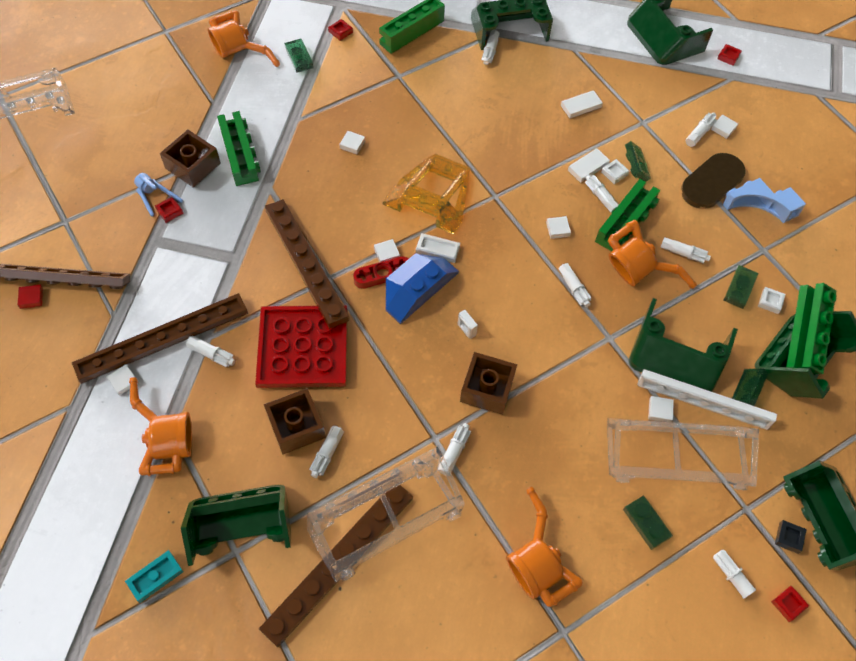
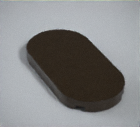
M718 153L711 156L684 180L681 186L683 199L693 207H713L742 181L746 172L743 162L738 157L728 153Z

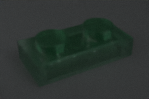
M301 38L284 43L296 73L314 68L312 59Z
M632 141L625 144L626 157L632 168H630L632 175L645 182L651 179L642 149Z
M738 265L723 301L743 309L759 273Z
M764 368L745 369L732 399L755 406L768 372Z
M644 495L624 507L623 511L651 550L673 536Z

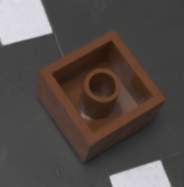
M188 129L160 153L165 169L193 188L221 164L217 148Z
M474 352L461 390L460 402L503 415L518 364Z
M308 388L264 404L282 455L326 438L324 426Z

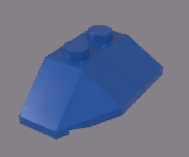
M415 253L386 278L385 311L398 323H403L453 279L459 271L445 258Z

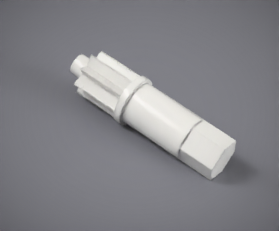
M497 30L490 32L483 50L484 53L481 60L484 61L485 65L492 63L496 53L500 34Z
M715 113L706 114L686 138V145L690 147L695 146L704 134L711 129L717 121Z
M588 174L585 177L587 180L585 181L586 185L603 205L613 213L619 204L594 174L592 176Z
M664 237L660 247L700 263H704V261L709 262L711 257L707 255L708 251L666 237Z
M568 263L562 264L558 269L571 289L572 295H574L580 306H590L591 296L585 289V286L580 282Z
M195 336L189 337L186 342L187 348L210 358L213 362L225 367L235 364V360L232 358L233 354L222 350L220 347H215Z
M464 423L463 426H458L437 469L439 473L450 476L471 433L468 430L470 427L468 424Z
M337 426L331 427L309 469L312 471L311 476L313 478L323 475L328 464L331 462V457L344 433L342 428Z

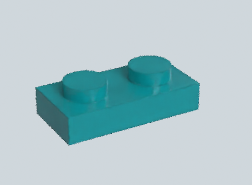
M168 550L125 580L136 600L141 603L184 571Z

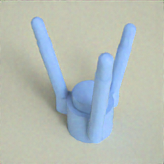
M140 173L136 176L134 180L135 185L138 187L136 192L141 196L150 216H154V213L144 193H151L154 189L158 188L180 203L183 202L180 197L160 185L155 179H151L146 173Z

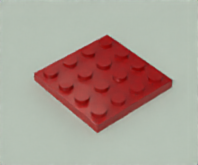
M343 305L346 312H348L347 305ZM261 306L256 388L346 387L347 322L329 329L317 306Z

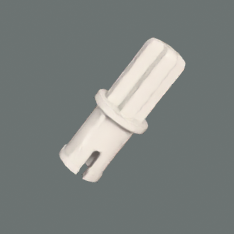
M721 550L713 556L714 561L727 576L726 580L732 582L743 599L756 591V588L753 587L741 572L743 569L738 568L725 550Z

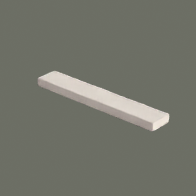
M645 369L637 383L639 387L766 430L774 424L777 418L776 413Z

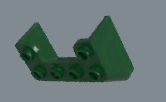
M546 0L482 2L471 12V21L481 50L485 48L486 31L496 29L499 22L533 18L539 23L545 41L548 42L550 39L553 18Z
M833 311L826 365L835 352L852 353L856 351V318L852 311ZM794 314L788 319L756 361L755 368L762 377L790 396L823 399L830 390V385L824 379H817L820 374H813L810 368L786 367L795 319Z
M819 460L783 476L786 482L783 484L785 491L789 497L794 496L795 499L802 502L804 506L801 508L802 513L807 521H811L815 529L812 532L816 541L822 544L819 547L820 552L817 553L824 567L827 566L829 570H841L855 566L856 502L837 468Z

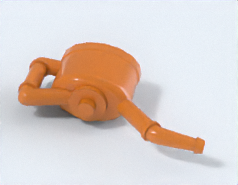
M237 10L212 17L209 20L211 27L207 31L214 48L221 58L249 49L264 55L266 54L274 66L278 67L280 65L279 60H277L271 49L266 45L262 46L247 41L249 32L247 28L240 25V14Z
M632 220L626 223L623 228L608 238V243L613 249L608 255L618 274L629 285L636 286L651 272L659 270L678 274L691 289L697 286L696 282L679 264L657 262L655 247L651 243L644 242L638 221ZM632 232L634 237L620 245L619 240Z
M131 377L129 383L132 408L150 422L149 428H146L145 434H142V443L146 444L147 450L139 467V474L143 476L165 473L175 474L182 469V458L190 457L192 453V423L189 412L157 416L139 399L138 380L136 377ZM172 458L170 464L151 465L153 459Z
M531 486L526 492L537 511L534 537L529 543L508 554L506 561L525 593L533 600L540 596L546 606L552 607L558 605V602L571 593L577 592L583 582L581 578L561 565L560 557L562 555L560 551L550 545L547 546L543 542L546 519L548 518L547 510L536 494L535 489ZM562 578L568 581L566 585L553 594H550L548 591L550 587L561 581Z

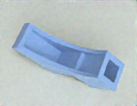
M761 178L748 181L737 189H731L726 194V199L723 203L727 210L736 207H755L765 210L776 216L782 223L799 216L806 205L791 187L773 193Z

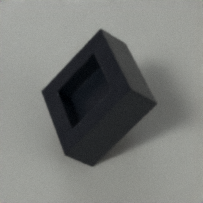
M782 520L779 523L775 545L799 554L803 549L807 529Z

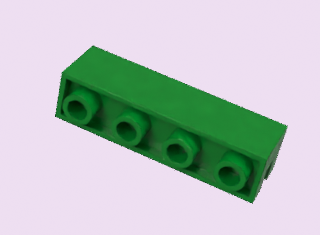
M424 0L379 27V34L383 36L379 39L380 45L392 54L444 22L445 4L440 0Z
M240 111L232 112L233 119L226 120L224 114L218 115L217 119L236 186L259 181L257 173H260L261 170L259 162L253 159L257 157L254 146L250 147L249 145L252 143L250 132L245 131L248 129L246 118H241Z
M639 179L599 229L595 242L613 251L608 243L610 235L615 234L632 220H636L638 223L641 221L645 222L650 214L649 210H654L660 199L657 197L660 189L653 186L648 191L644 189L646 182ZM630 232L620 239L619 244L622 245L630 238L628 237L631 234L633 235V233Z
M817 283L815 289L809 285H800L787 368H810L813 374H824L834 305L837 299V291L825 283Z

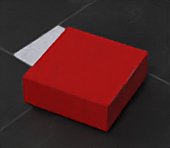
M340 19L328 27V32L341 41L353 33V27Z
M725 44L717 59L734 66L742 50Z
M173 197L155 205L156 211L165 223L184 214Z
M41 284L19 287L17 305L20 309L42 306L43 287Z
M792 585L771 601L788 622L793 621L809 607L808 603Z

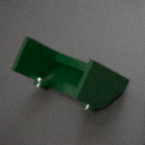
M643 0L629 15L627 25L658 64L668 65L705 52L713 32L712 28L696 33L688 25L675 27L663 12L670 8L672 0Z
M653 298L629 356V365L641 373L645 369L712 392L729 359L738 329L733 328L724 343H711L706 353L663 337L665 332L663 322L651 317L657 299Z
M271 485L202 497L191 501L188 504L181 525L188 566L194 564L196 554L201 556L211 554L213 549L217 547L218 542L266 534L267 538L273 542L284 541L285 548H291V527L285 486Z

